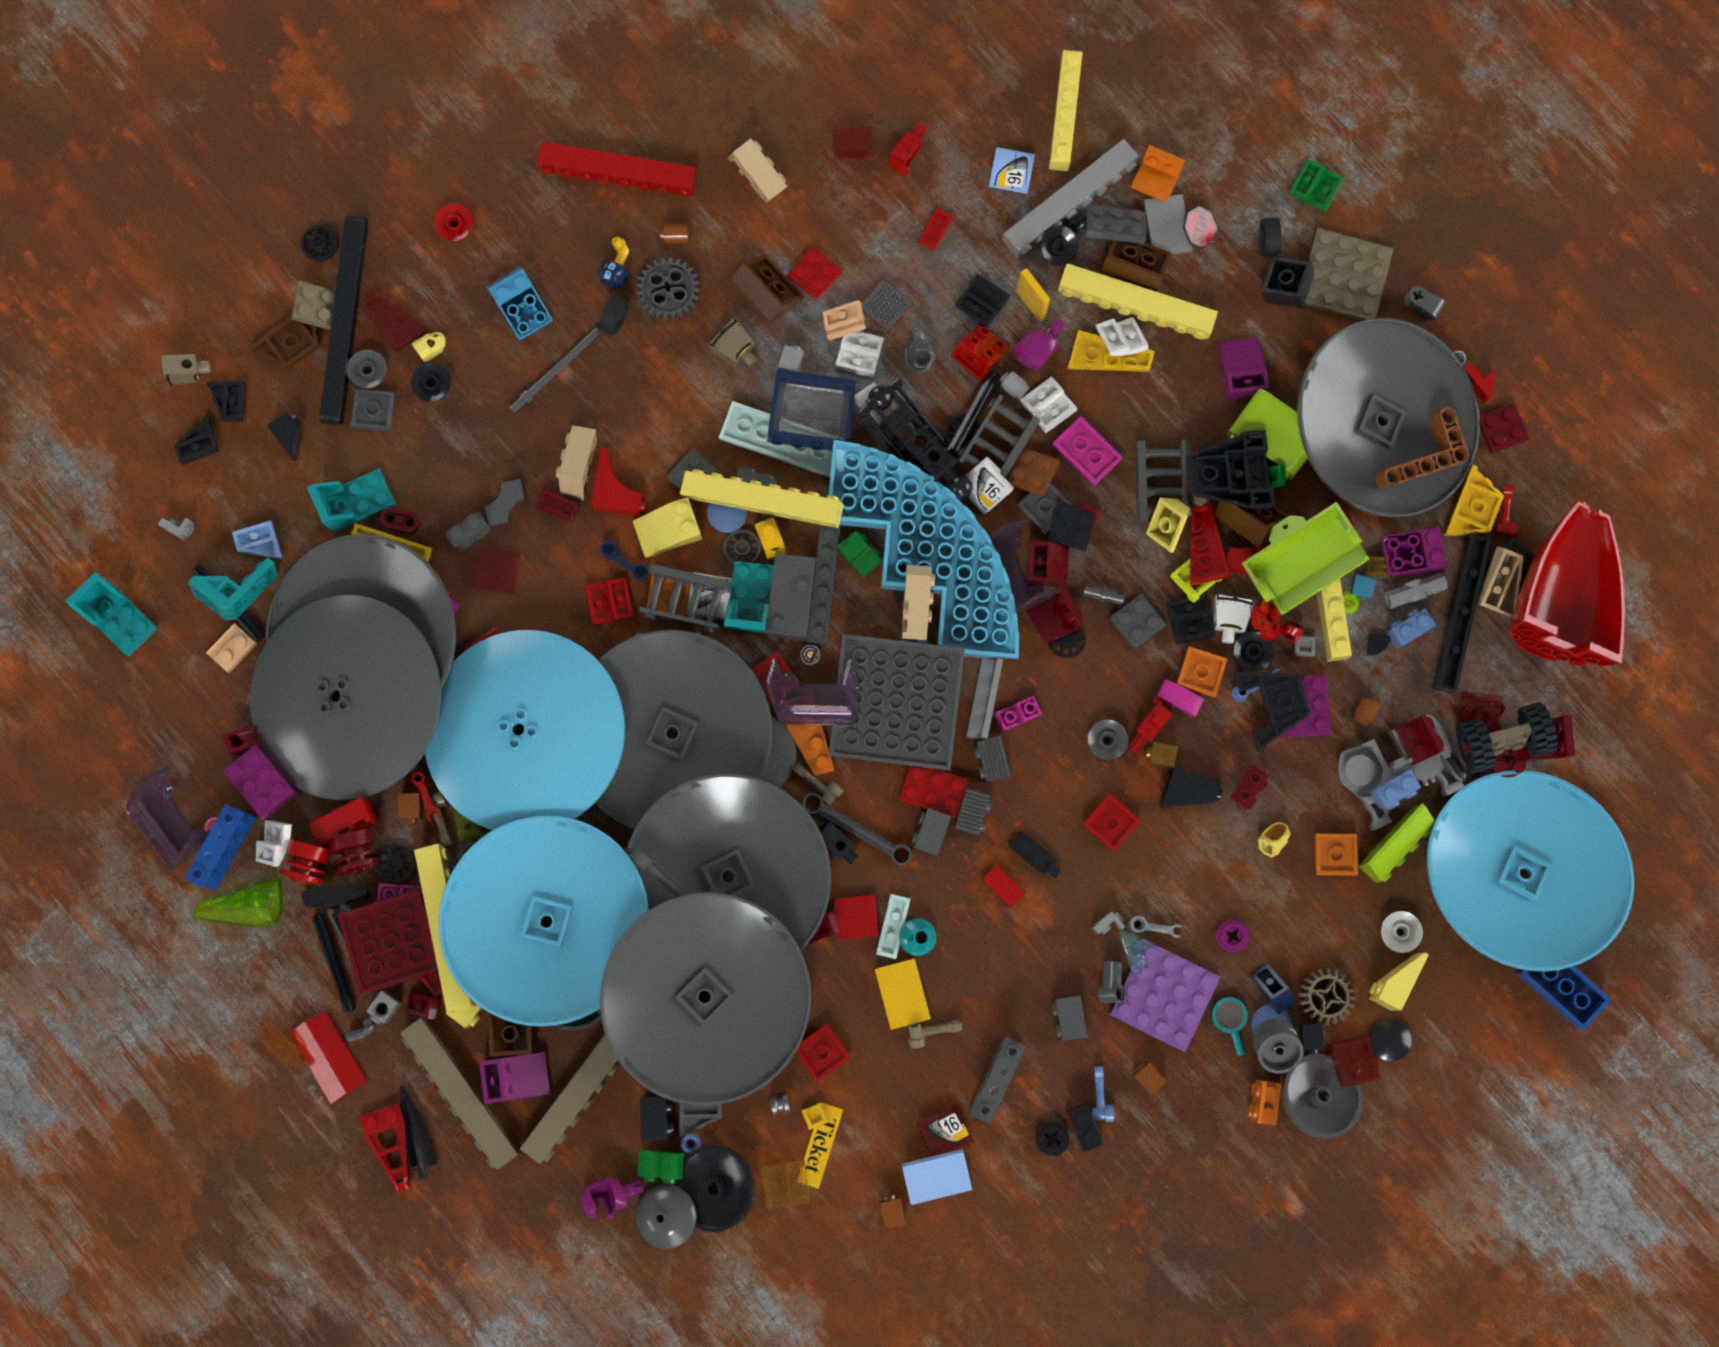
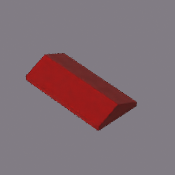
M326 1010L304 1021L289 1032L330 1104H333L368 1082Z

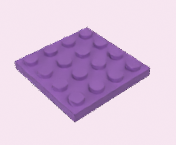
M1144 940L1123 985L1125 999L1122 1003H1115L1109 1015L1186 1052L1220 977Z

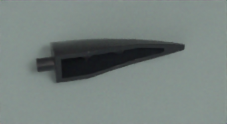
M400 1086L406 1127L407 1160L410 1172L417 1170L419 1180L428 1178L426 1168L437 1165V1160L421 1116L404 1086Z

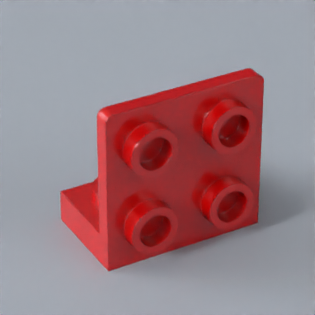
M979 324L960 340L951 357L979 381H982L992 365L1001 359L1010 348L988 328Z

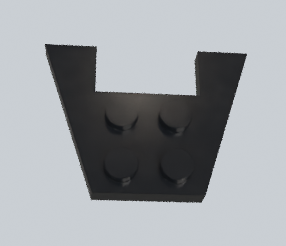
M1233 673L1239 692L1259 687L1270 726L1251 731L1257 751L1311 714L1299 675Z

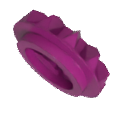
M1227 920L1218 927L1216 933L1217 944L1224 951L1230 953L1240 952L1249 942V931L1242 922ZM1238 929L1235 936L1240 942L1232 940L1227 943L1229 936L1226 932L1232 933Z

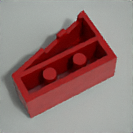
M360 797L332 810L327 815L315 817L313 822L309 824L317 846L324 848L329 846L328 841L334 837L370 828L379 824L371 801Z

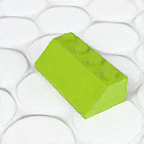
M1423 803L1413 806L1358 865L1374 882H1386L1393 874L1391 870L1395 866L1400 867L1406 860L1404 856L1409 851L1412 853L1420 845L1418 841L1423 836L1426 838L1431 833L1435 820Z

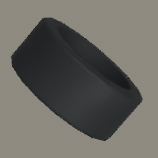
M1262 218L1260 221L1258 238L1259 250L1262 256H1277L1280 253L1282 231L1278 218Z
M613 295L602 312L599 329L613 336L616 335L627 316L629 302Z

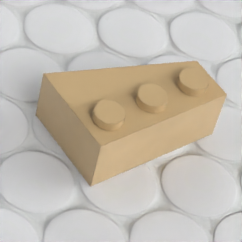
M750 138L729 155L727 159L730 162L735 161L740 168L738 172L742 176L745 175L751 187L767 203L787 187L785 184L786 179L781 173L775 171L772 160L762 154L760 144Z
M572 425L571 432H567L565 439L567 446L561 452L562 464L556 470V478H559L560 495L562 497L584 501V485L589 480L587 474L590 464L592 465L597 442L596 429Z
M1497 547L1481 584L1478 605L1513 618L1519 597L1523 555Z
M907 565L902 615V638L927 640L928 623H931L932 611L929 610V605H933V593L930 592V588L935 585V574H931V566Z

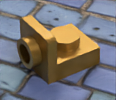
M1368 556L1369 560L1367 561L1365 576L1388 579L1389 582H1394L1395 576H1388L1385 558Z

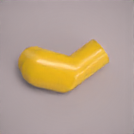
M614 237L612 245L617 252L614 262L623 265L629 254V248L624 239Z

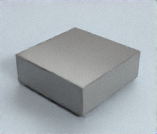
M1300 636L1299 640L1294 642V656L1315 657L1316 636Z

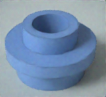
M687 1133L686 1136L681 1138L680 1147L685 1153L690 1154L701 1147V1139L695 1133ZM689 1139L694 1140L695 1145L693 1147L687 1145Z

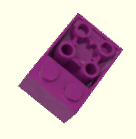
M1257 337L1217 343L1226 400L1253 397L1258 389L1268 392L1270 389L1268 374Z
M1439 527L1380 537L1388 576L1432 573L1441 571L1448 566Z
M546 1052L479 1062L484 1104L551 1094Z

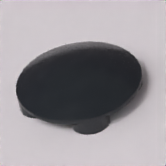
M1394 1019L1380 1021L1374 1026L1369 1035V1042L1373 1052L1379 1058L1386 1061L1402 1059L1411 1047V1034L1408 1028L1400 1021Z

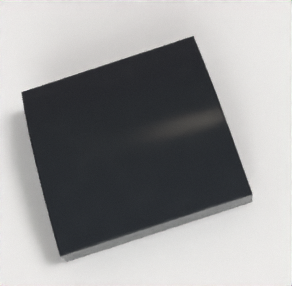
M977 273L967 290L965 289L955 304V307L988 328L1010 298V295Z
M1206 595L1199 596L1200 598L1195 603L1191 602L1189 598L1166 603L1176 645L1216 636Z

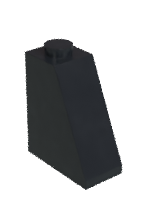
M1174 767L1171 770L1160 808L1213 804L1221 798L1223 789L1220 788L1221 783Z

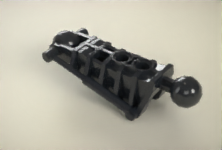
M895 378L890 385L886 383L883 386L873 387L868 393V399L865 401L866 406L864 405L858 410V415L869 420L897 458L910 462L926 474L933 476L935 482L943 477L948 482V489L956 495L957 499H967L973 491L971 480L964 475H957L952 470L959 463L955 458L956 455L949 452V443L925 413L919 410L901 387L903 386V381L900 378ZM898 390L906 401L904 402L895 391ZM894 400L899 407L886 417L880 410L889 408ZM870 411L881 421L880 425L870 415ZM909 423H911L913 427L917 430L916 432L909 425ZM885 428L890 436L888 437L882 429ZM903 428H906L911 434L907 440L899 433ZM923 439L926 445L919 447L915 444V440ZM930 454H936L939 457V460L936 462H932L931 460H929L928 456Z

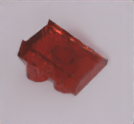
M1462 691L1459 723L1480 718L1484 722V727H1487L1488 734L1500 731V717L1505 709L1502 703L1503 697L1495 694Z

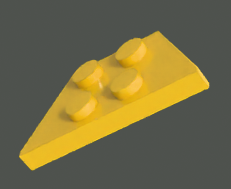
M1474 464L1471 466L1446 528L1445 536L1470 535L1471 533L1488 534L1492 529L1504 495L1494 488L1492 482L1487 477L1485 478Z

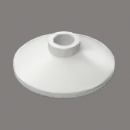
M1397 911L1388 915L1383 921L1381 936L1388 948L1395 952L1406 953L1414 950L1420 944L1423 929L1420 921L1413 914ZM1399 928L1403 930L1402 936L1397 934Z

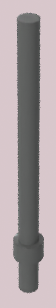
M597 328L593 329L530 389L524 390L519 395L520 398L509 409L515 413L525 403L528 404L533 400L532 397L596 339L601 332Z

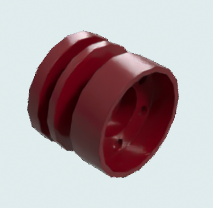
M370 829L346 833L328 841L331 854L342 855L341 858L333 862L335 866L344 865L335 870L338 876L360 874L380 864L378 858H371L377 854V851L366 850L367 847L374 844Z

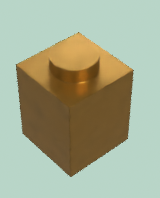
M1153 742L1150 747L1147 746L1145 758L1148 759L1147 764L1172 769L1175 765L1178 746Z

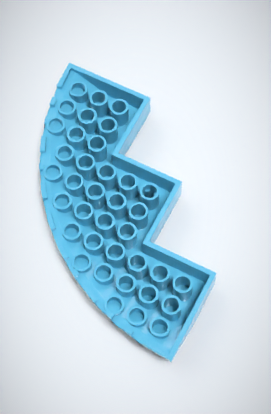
M834 440L828 495L838 497L844 504L839 525L886 529L881 589L905 591L906 571L903 573L901 570H898L901 565H905V569L907 565L931 566V574H935L934 587L931 586L930 592L941 594L936 645L965 648L964 657L1019 659L1018 619L1010 580L1003 567L999 553L995 550L990 537L975 519L976 517L956 498L952 491L938 481L935 482L933 476L926 474L912 463L872 447L869 448L857 443Z

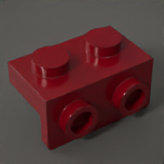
M1250 765L1230 796V799L1238 804L1236 808L1243 812L1254 806L1257 801L1255 796L1258 792H1262L1268 784L1266 782L1268 774L1254 765Z

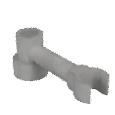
M1142 916L1132 917L1128 923L1129 929L1135 933L1147 930L1170 934L1173 938L1181 937L1173 933L1175 927L1182 928L1179 924L1169 926L1149 923ZM1135 921H1137V923H1138V927H1137V928H1135V926H1134V922H1135Z

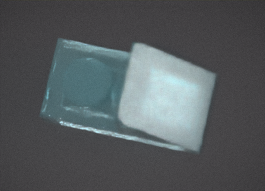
M1120 931L1131 970L1136 974L1144 973L1146 961L1141 952L1154 946L1150 942L1129 932Z

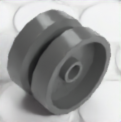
M1279 1018L1269 1019L1255 1029L1252 1035V1046L1261 1066L1267 1071L1276 1074L1286 1073L1293 1070L1301 1062L1303 1046L1293 1025L1288 1021Z

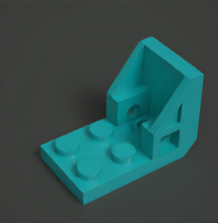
M380 469L344 485L336 481L312 484L307 487L322 523L332 532L342 531L355 525V523L357 524L381 513L387 508L397 506Z
M267 557L256 565L255 571L250 576L247 575L243 578L240 586L227 576H193L188 583L196 598L224 620H234L277 578L278 573L274 562Z
M734 561L731 596L728 601L724 621L726 629L766 633L774 565Z
M96 572L65 601L92 625L98 627L128 657L158 630L111 581Z

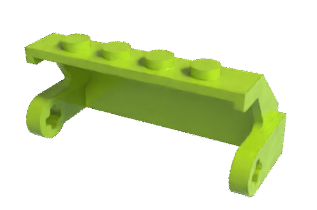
M1335 502L1308 521L1304 517L1290 515L1274 525L1269 537L1271 544L1242 564L1266 602L1273 600L1277 609L1283 615L1368 561L1369 557L1360 545L1363 542L1341 507Z

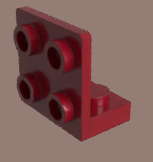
M1064 585L1057 587L1054 598L1027 609V614L1044 643L1081 629L1083 616Z
M1426 714L1394 729L1409 758H1412V765H1416L1444 751V742L1439 735H1436L1433 729L1435 728L1434 723Z
M1572 715L1552 718L1553 726L1556 729L1554 731L1557 734V749L1555 752L1533 757L1527 751L1528 760L1564 759L1576 755Z

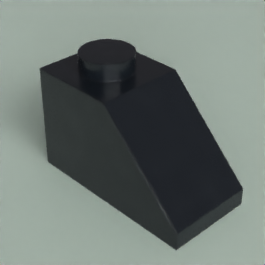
M286 411L269 423L267 427L287 454L296 461L299 457L303 432L299 428L301 422L295 415L291 417Z

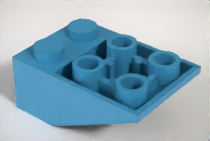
M521 267L487 286L488 291L519 341L553 321Z

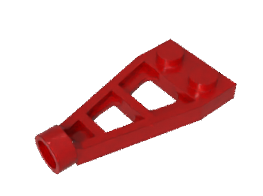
M401 1103L359 1116L364 1136L390 1178L395 1194L411 1189L409 1164L406 1155V1127ZM393 1128L397 1132V1143L392 1148H384L378 1139V1134ZM399 1151L402 1164L399 1168L393 1169L387 1160V1154ZM403 1178L404 1182L398 1183V1180Z

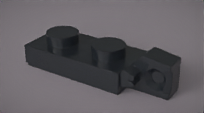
M1022 830L1009 844V848L1039 873L1041 872L1045 875L1048 872L1054 878L1061 873V870L1054 865L1056 860Z

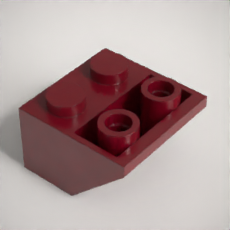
M1031 540L1028 550L1027 585L1048 587L1064 585L1067 588L1069 547L1053 542Z

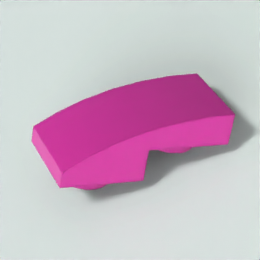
M1167 679L1164 680L1157 695L1158 699L1170 707H1177L1191 717H1196L1204 700L1192 691Z
M1032 696L994 713L1002 732L1030 721L1042 715L1035 697Z
M378 883L376 902L416 890L421 892V886Z

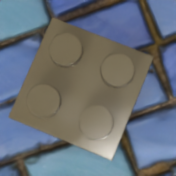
M298 281L291 320L331 330L335 290Z

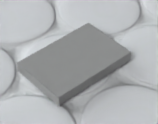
M1183 194L1170 196L1167 202L1156 198L1144 199L1143 205L1146 212L1150 245L1171 252V255L1192 252V244L1189 243L1183 230L1186 215Z

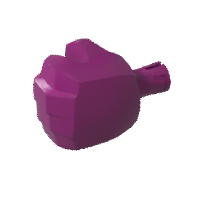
M1056 317L1046 330L1036 327L1023 332L1020 336L1021 340L1013 347L1016 359L1028 368L1038 371L1058 349L1059 344L1054 338L1065 324Z
M604 1178L584 1188L580 1205L586 1217L593 1219L598 1216L596 1203L601 1202L605 1208L606 1218L612 1219L616 1210L627 1208L626 1198L643 1193V1187L639 1185L641 1184L640 1180L622 1186L618 1178Z

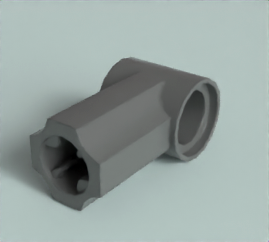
M1105 961L1103 963V983L1098 988V998L1101 1003H1122L1125 999V989L1121 985L1122 963Z

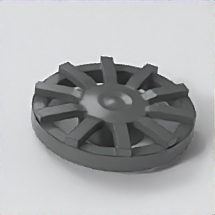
M739 529L731 532L726 537L723 550L725 557L733 565L739 556H741V562H744V556L749 559L748 563H755L761 553V544L759 538L753 532ZM741 533V539L737 540L734 535ZM744 533L750 535L747 540H744ZM731 537L736 542L735 544L728 543ZM752 537H754L756 542L749 544ZM758 545V551L750 549L751 547ZM727 546L733 547L734 550L727 552ZM749 552L756 554V556L752 559ZM736 553L733 559H731L728 556L730 554Z

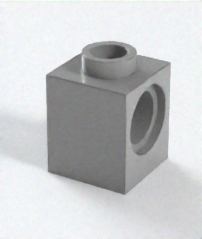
M785 345L778 369L799 372L804 359V351L796 345Z
M380 991L366 1012L371 1015L369 1018L375 1023H388L402 1002L388 992ZM382 1003L387 1005V1012L384 1015L380 1014L378 1010Z

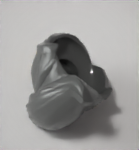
M916 328L912 332L914 340L905 348V361L917 374H924L931 370L935 363V339L930 333Z

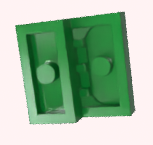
M1307 160L1289 192L1307 205L1326 213L1341 187L1344 177L1327 171L1326 167L1322 164Z

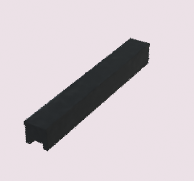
M1474 533L1466 537L1432 687L1433 690L1453 694L1458 690L1492 538L1490 537L1484 538Z

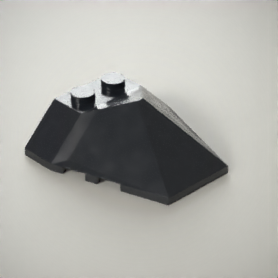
M1266 430L1244 432L1235 438L1224 440L1218 445L1210 446L1188 455L1187 463L1191 495L1251 509L1275 508L1274 489L1270 487L1266 459L1268 451Z

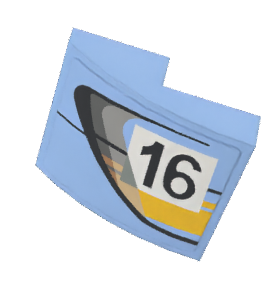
M997 147L989 187L1027 194L1035 154Z

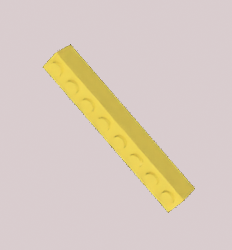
M1068 263L1066 264L1058 292H1061L1066 297L1074 296L1080 298L1085 303L1093 302L1099 304L1103 309H1115L1122 315L1130 314L1136 316L1141 321L1149 320L1155 322L1160 327L1168 326L1174 328L1178 333H1190L1195 338L1202 340L1210 337L1218 311Z
M692 469V472L685 470L680 491L684 498L688 497V499L839 528L844 504L836 496L827 495V498L820 497V494L808 491L807 494H804L795 488L783 490L781 486L775 484L763 486L761 482L750 480L747 483L742 482L741 478L734 476L727 479L718 473L706 475L704 471Z
M440 844L416 849L414 852L446 1011L456 1013L475 1008L476 1003L465 994L452 976L441 949L439 937L440 905L446 884L452 874L451 869L447 865V860H449L448 851Z

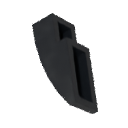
M326 886L300 892L304 906L308 909L325 903L327 909H335L340 907L341 904L352 903L371 896L370 891L345 886Z

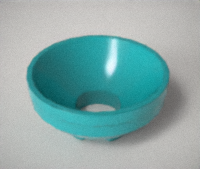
M920 918L908 920L901 927L899 933L901 947L905 952L913 956H922L929 953L934 948L937 939L933 925ZM919 931H923L926 934V940L922 944H919L915 939Z

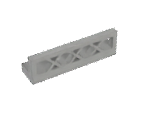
M982 658L966 738L981 741L988 738L1003 659L991 660Z

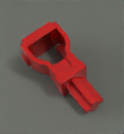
M918 123L912 133L907 131L889 155L888 167L897 171L901 176L909 174V164L921 149L922 138L928 130L924 123Z
M1156 697L1152 699V702L1155 703L1154 707L1135 730L1137 735L1127 746L1136 755L1147 741L1151 742L1173 714Z

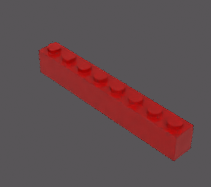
M542 141L537 160L539 171L547 175L555 173L565 178H572L573 176L579 177L584 181L597 180L602 184L615 183L625 188L630 186L638 187V189L643 191L651 189L657 190V192L662 194L670 192L676 193L680 197L693 196L697 178L696 167Z

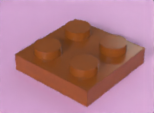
M1023 448L1006 480L1016 488L1043 497L1060 462L1058 459Z

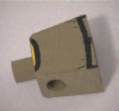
M735 318L708 344L709 350L735 367L742 361L751 367L758 359L751 352L755 348L754 341Z
M195 354L161 355L163 375L168 386L199 382L200 374L211 373L210 361L198 362Z

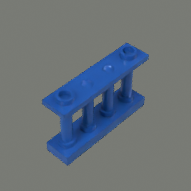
M225 804L184 879L201 888L207 886L217 891L257 818L239 808L235 809Z

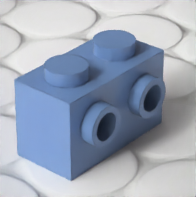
M1416 609L1407 615L1409 619L1404 622L1399 619L1390 625L1392 629L1386 635L1390 637V641L1396 650L1436 626L1426 609L1420 612Z
M1411 769L1394 775L1369 790L1379 809L1388 808L1390 810L1398 806V801L1404 797L1409 799L1417 794L1416 790L1421 788Z

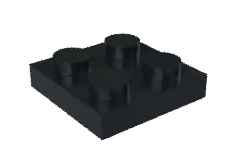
M1058 501L1047 541L1086 552L1097 513Z

